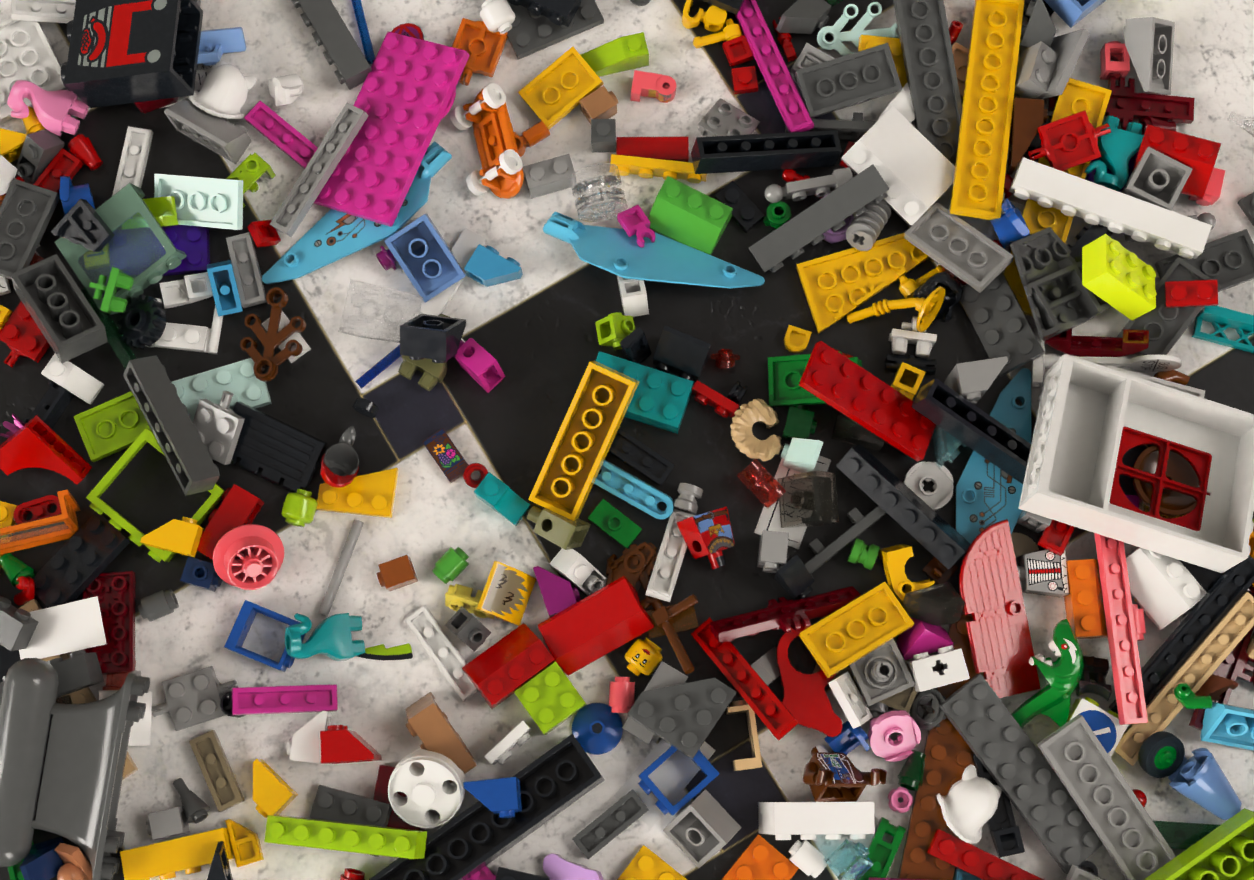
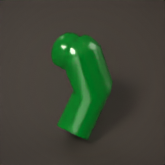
M1180 683L1174 689L1176 699L1185 708H1212L1210 695L1196 696L1186 683Z

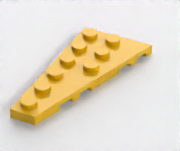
M904 233L877 240L868 251L850 248L797 264L796 269L818 334L898 280L900 276L905 275L924 262L929 256L904 239Z

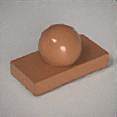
M60 843L55 851L65 864L59 868L57 880H92L91 864L79 847Z

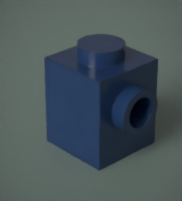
M192 557L187 558L180 581L214 592L216 587H220L223 581L217 575L213 563Z

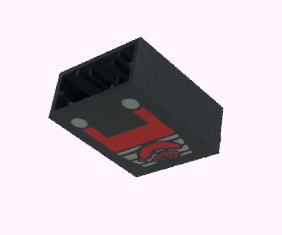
M76 0L74 19L67 24V37L70 47L68 61L61 66L63 85L90 108L194 95L203 10L194 0Z

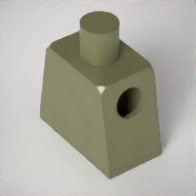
M533 506L527 515L528 520L536 523L534 528L536 534L565 550L581 547L591 525L579 518L572 521L547 508L541 510L536 506Z

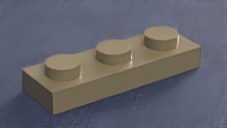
M215 730L190 740L189 743L218 812H223L244 802V797Z

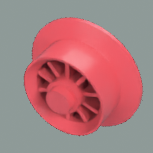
M258 524L242 525L228 531L221 537L213 551V566L217 575L227 584L244 590H256L269 584L276 576L284 559V547L280 537L270 528Z

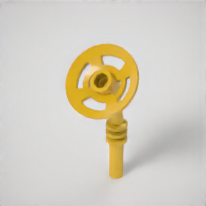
M941 286L936 288L927 298L883 299V302L880 300L877 303H873L870 307L847 314V320L851 324L874 315L877 317L890 313L891 310L915 308L919 312L916 329L919 332H924L934 321L945 298V288Z

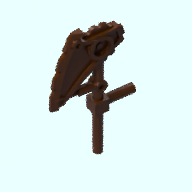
M643 542L639 546L633 544L629 549L626 548L619 559L613 554L607 559L606 575L608 578L606 586L625 576L637 593L641 584L646 592L650 581L649 577L658 555L656 552L657 548L652 543ZM692 594L668 609L663 606L662 600L646 595V598L640 601V605L644 609L652 605L654 612L651 614L657 626L665 631L685 674L692 673L694 667L672 624L675 623L674 617L699 602L697 597Z

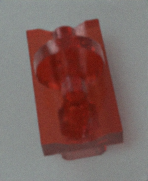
M754 459L744 470L737 474V477L767 509L786 493V490L757 459Z

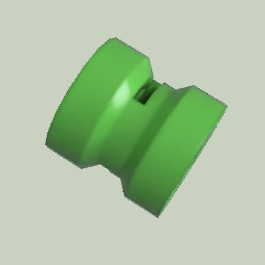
M855 538L847 562L853 564L862 563L864 568L872 570L880 546L874 544L868 546L863 540Z

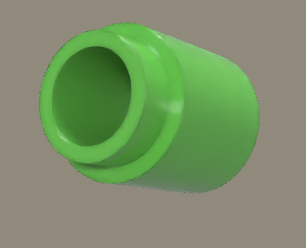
M450 547L434 564L436 567L432 572L445 584L450 580L454 581L469 565L466 561L469 556L459 547L456 549Z

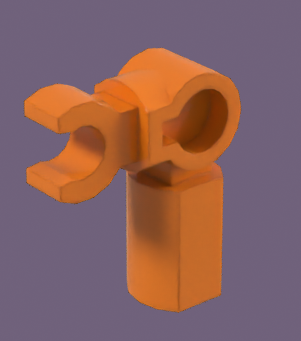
M543 121L522 132L521 136L513 132L520 157L524 155L526 147H532L550 136V132Z

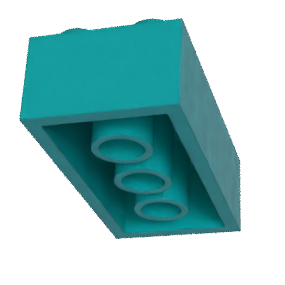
M599 351L596 359L597 362L640 381L624 417L678 434L694 381Z

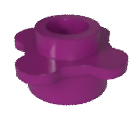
M381 246L382 251L376 254L378 261L386 271L390 268L396 270V258L390 249L386 250Z

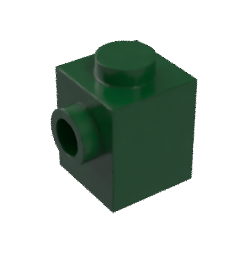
M790 406L781 440L791 442L792 438L808 439L809 434L814 435L817 421L813 420L814 412L809 411L810 409L806 406Z

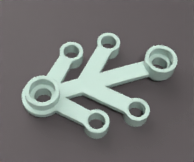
M872 2L868 5L867 12L851 31L840 32L849 19H854L858 15V7L855 4H848L844 8L841 17L833 26H825L818 32L817 43L822 49H834L843 57L856 52H851L842 42L851 41L855 46L859 47V37L861 35L899 38V35L896 33L898 26L895 23L891 28L864 30L871 20L882 12L881 4ZM877 6L878 13H872L870 7ZM848 8L854 9L855 14L853 16L847 14ZM826 34L833 36L832 42L825 40Z

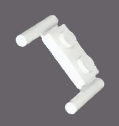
M155 298L158 302H163L162 299ZM215 305L211 329L205 326L166 322L162 336L151 347L217 354L223 316L218 317Z

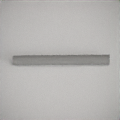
M355 519L318 614L328 617L364 522Z

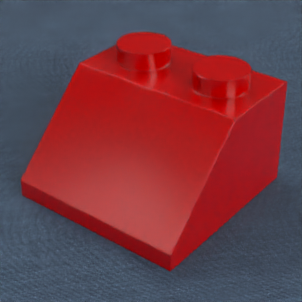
M331 725L328 726V731H320L321 763L339 764L382 760L381 754L355 731L348 730V726Z

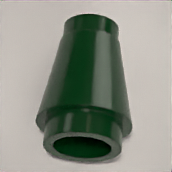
M912 750L914 753L907 758L897 776L899 779L898 785L911 791H918L919 786L923 784L926 755Z

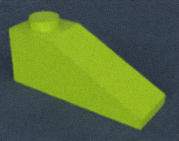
M644 32L617 38L581 54L582 58L599 77L649 66V52Z

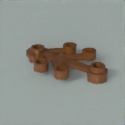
M279 287L270 289L266 295L267 302L272 306L267 332L262 327L261 319L257 315L249 314L244 320L245 325L255 333L264 345L263 356L257 350V342L252 338L245 337L240 342L241 349L248 353L255 362L254 374L256 378L263 382L274 379L278 373V366L291 355L298 356L301 354L302 345L296 340H290L286 343L285 348L274 356L276 347L293 333L303 332L307 326L304 319L295 316L286 327L278 332L282 308L288 303L287 293ZM279 297H282L280 302L277 303V299ZM256 319L255 323L250 325L251 320ZM301 321V325L295 328L296 323ZM251 342V346L246 349L247 343ZM297 345L296 350L291 351L292 346ZM267 367H270L268 372L264 373V370Z

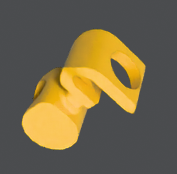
M686 0L682 16V24L685 28H694L699 26L700 22H703L704 28L708 31L719 32L724 29L727 18L726 10L712 5L706 12L699 8L697 14L694 17H690L689 12L693 5V0Z

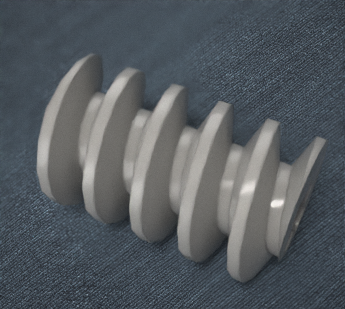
M883 200L876 205L874 201L865 205L867 211L854 218L850 226H848L846 239L855 249L860 251L870 250L890 218L891 208Z

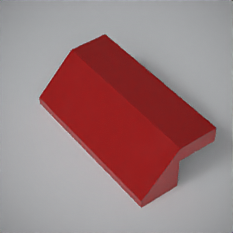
M625 576L538 624V628L553 658L568 676L655 627L651 617L640 605L637 591Z

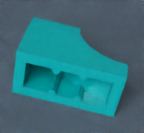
M488 472L474 491L477 498L515 526L531 507L529 503L490 472Z

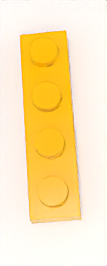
M611 154V172H615V174L620 176L637 174L642 178H653V176L663 177L665 180L669 176L675 180L684 179L690 183L706 182L707 174H695L693 163Z

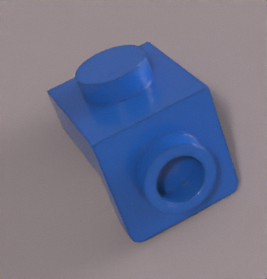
M849 721L842 724V731L839 735L824 738L834 753H844L847 755L859 745L866 752L871 749L865 741L869 738L861 726L853 729Z

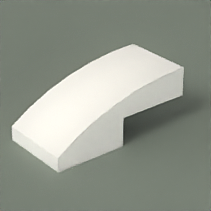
M208 272L186 275L182 280L159 283L164 309L194 303L213 296Z

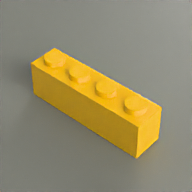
M220 828L120 851L124 880H150V878L159 876L160 880L175 878V872L185 870L186 875L202 871L201 866L212 864L217 844L220 841H224L228 860L234 859L227 828Z

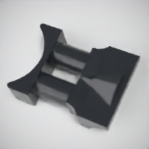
M1083 656V672L1076 687V696L1079 697L1084 693H1094L1109 701L1112 688L1111 685L1106 684L1105 680L1109 670L1108 659Z

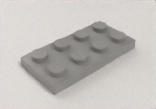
M938 202L904 233V239L979 293L1013 262L1014 256L958 216L950 214V211Z

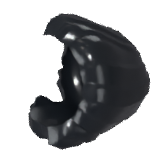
M940 272L919 286L913 292V297L927 298L936 288L940 286L945 288V298L935 320L949 322L952 319V309L961 298L962 289L958 279L948 272Z

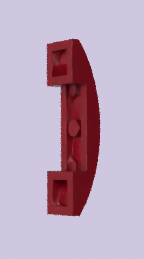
M1072 329L1045 340V344L1061 352L1080 357H1122L1147 349L1149 346V330L1123 329V338L1072 336Z

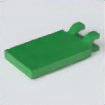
M811 354L768 357L769 406L785 407L827 404L799 386ZM858 357L848 358L862 367V360H858Z

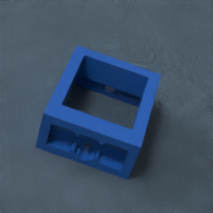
M245 600L224 647L285 672L287 668H291L295 658L287 654L286 648L280 661L276 662L242 648V645L257 612L290 626L300 624L301 622ZM306 634L301 635V642H303Z
M671 746L638 776L641 779L638 783L647 795L651 792L658 799L655 804L664 815L669 812L673 816L719 775V772L700 750H698L692 761L706 777L674 806L648 776L677 751L676 748Z

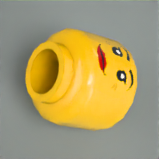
M647 637L644 640H635L625 653V659L629 663L627 668L637 676L641 673L647 676L651 675L663 659L660 653L662 649Z

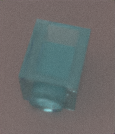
M848 839L825 860L839 880H859L874 864L868 857L870 852L862 843L858 842L856 844Z

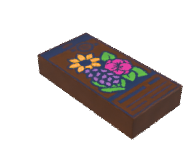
M443 428L422 442L450 483L463 475L468 464Z

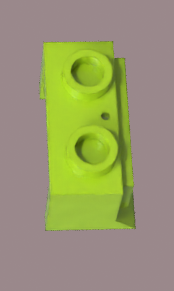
M254 153L253 155L250 154L226 179L243 180L244 194L248 189L251 192L258 191L259 186L256 181L264 173L268 174L272 179L276 175L270 165L258 154Z

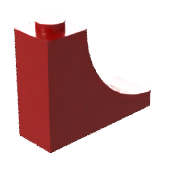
M37 415L0 445V469L7 476L24 468H44L62 474L77 485L92 468Z

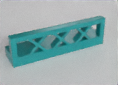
M1204 306L1196 317L1192 337L1254 353V346H1252L1247 338L1254 334V316L1219 306ZM1202 321L1212 323L1216 332L1212 334L1200 332ZM1227 328H1233L1241 338L1235 341L1229 340L1223 331Z

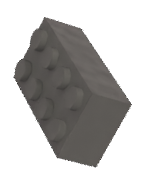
M57 254L10 274L16 294L61 363L107 342L105 326Z

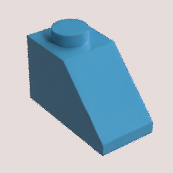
M231 260L207 264V272L218 317L242 312Z

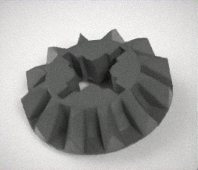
M929 689L916 694L910 709V716L916 721L919 728L932 730L934 727H940V722L943 719H947L944 712L938 706L946 700V697L935 689ZM923 706H931L935 712L932 714L928 713Z

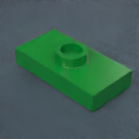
M604 499L588 517L589 521L625 549H628L642 532V528Z

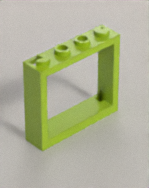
M147 428L143 430L86 497L92 502L89 507L100 515L103 512L111 518L108 522L119 531L124 528L129 532L130 536L128 538L139 547L143 544L140 541L141 537L145 534L104 502L100 496L147 442L164 455L153 432ZM215 484L212 490H208L211 493L210 497L192 517V519L198 521L197 525L199 526L222 500L225 490ZM145 545L150 549L148 554L159 563L161 560L170 562L176 554L175 552Z

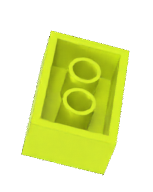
M1107 234L1082 247V285L1132 321L1156 308V272L1151 265H1147L1135 253L1128 251L1120 242L1112 239Z

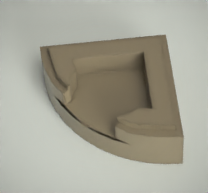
M1021 533L1011 534L1015 558L1039 550L1036 543L1027 535Z

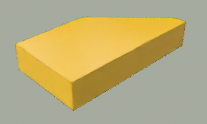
M231 819L225 820L236 866L241 867L264 860L258 834Z

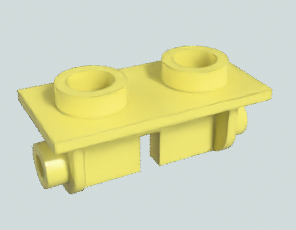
M459 584L449 586L448 592L445 594L446 607L454 611L464 607L469 613H473L479 618L488 617L494 619L493 615L477 609L483 591L477 590L476 596L471 597L473 588Z

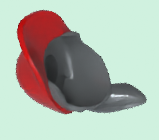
M354 426L346 429L339 442L328 448L322 456L321 477L326 484L332 487L341 488L349 485L358 473L359 458L357 452L352 447L356 437Z

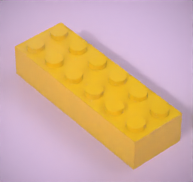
M597 361L589 362L528 500L572 521L579 518L640 381Z

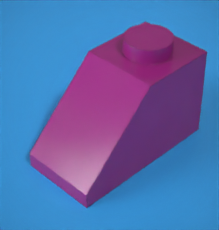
M539 566L533 568L550 618L581 600L578 588H572L569 581Z

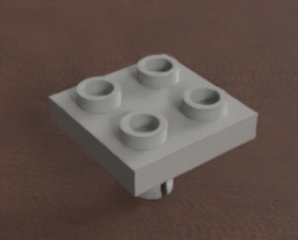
M894 638L849 665L867 707L915 686Z

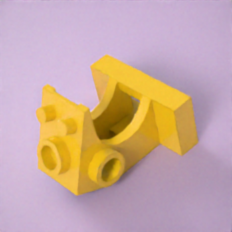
M898 544L879 549L878 554L883 562L888 586L900 603L911 605L922 597L920 593L932 591L930 586L935 583L934 580L926 579L911 582L905 574V564L910 557L914 556L912 546Z

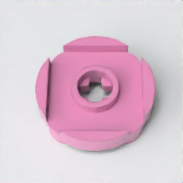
M904 710L886 712L870 721V729L868 731L869 745L875 755L885 758L886 761L898 762L908 758L914 753L912 750L916 744L919 745L920 729L916 721ZM894 732L900 733L894 741L888 738Z

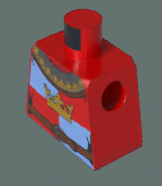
M727 506L677 522L678 528L693 558L697 559L708 556L712 570L726 565L722 550L734 547L735 544Z

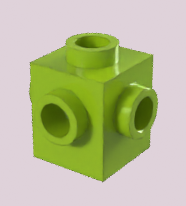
M621 312L611 313L607 317L595 322L599 345L613 346L615 350L622 349L620 342L635 330L633 316H625Z

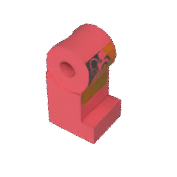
M634 71L630 101L640 102L641 96L657 98L663 103H668L674 99L676 82L672 77Z

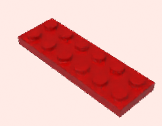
M822 341L817 342L799 382V386L915 461L923 460L936 424L911 407L914 401Z

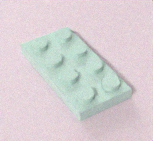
M155 174L154 198L175 197L178 225L233 230L243 229V180Z
M252 358L171 382L175 385L177 395L186 406L187 414L192 422L200 399H207L215 404H220L223 391H229L234 394L229 406L232 410L236 402L239 401L255 409L272 404L266 382L260 381L254 374L255 362Z

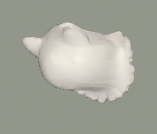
M221 60L207 74L199 92L194 90V95H191L190 99L193 105L213 116L226 119L244 118V114L240 113V109L246 102L248 90L254 87L256 77L253 75L243 76L237 67Z
M970 764L964 770L962 779L952 785L946 796L938 793L936 797L947 826L962 841L974 844L978 843L982 838V826L994 815L1002 789L999 785H993L989 780L978 777L975 766Z

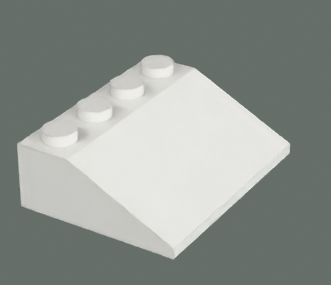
M894 106L841 157V160L857 175L874 164L889 187V190L886 191L888 197L883 199V201L910 227L939 199L954 181L955 166Z

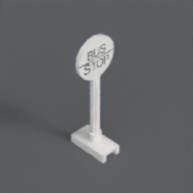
M1035 334L1045 352L1044 340L1040 339L1039 334ZM1043 354L1032 360V388H1042L1045 369H1050L1062 356ZM1143 355L1132 359L1121 357H1077L1105 367L1107 365L1118 368L1129 366L1135 370L1148 372L1170 371L1181 367V359L1170 355Z

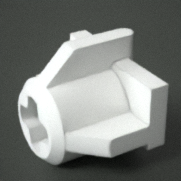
M297 74L268 79L269 95L275 98V106L293 104L298 95H301L303 91L302 79Z

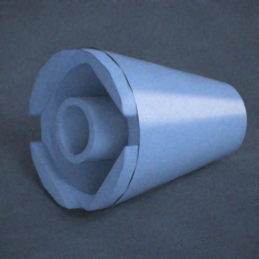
M1206 748L1193 750L1194 756L1188 760L1184 757L1180 767L1168 777L1171 781L1169 785L1220 819H1230L1241 811L1242 803L1212 753Z

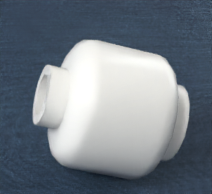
M487 0L482 4L480 16L490 32L504 34L512 29L511 24L515 20V13L507 0Z

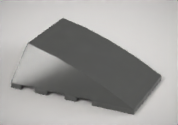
M1051 227L1010 244L1040 339L1048 340L1087 322L1112 307L1082 285V263L1076 262L1070 255L1072 251Z

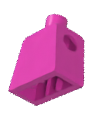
M461 338L454 357L459 365L489 393L505 377L504 372L497 360L473 338H469L466 342Z

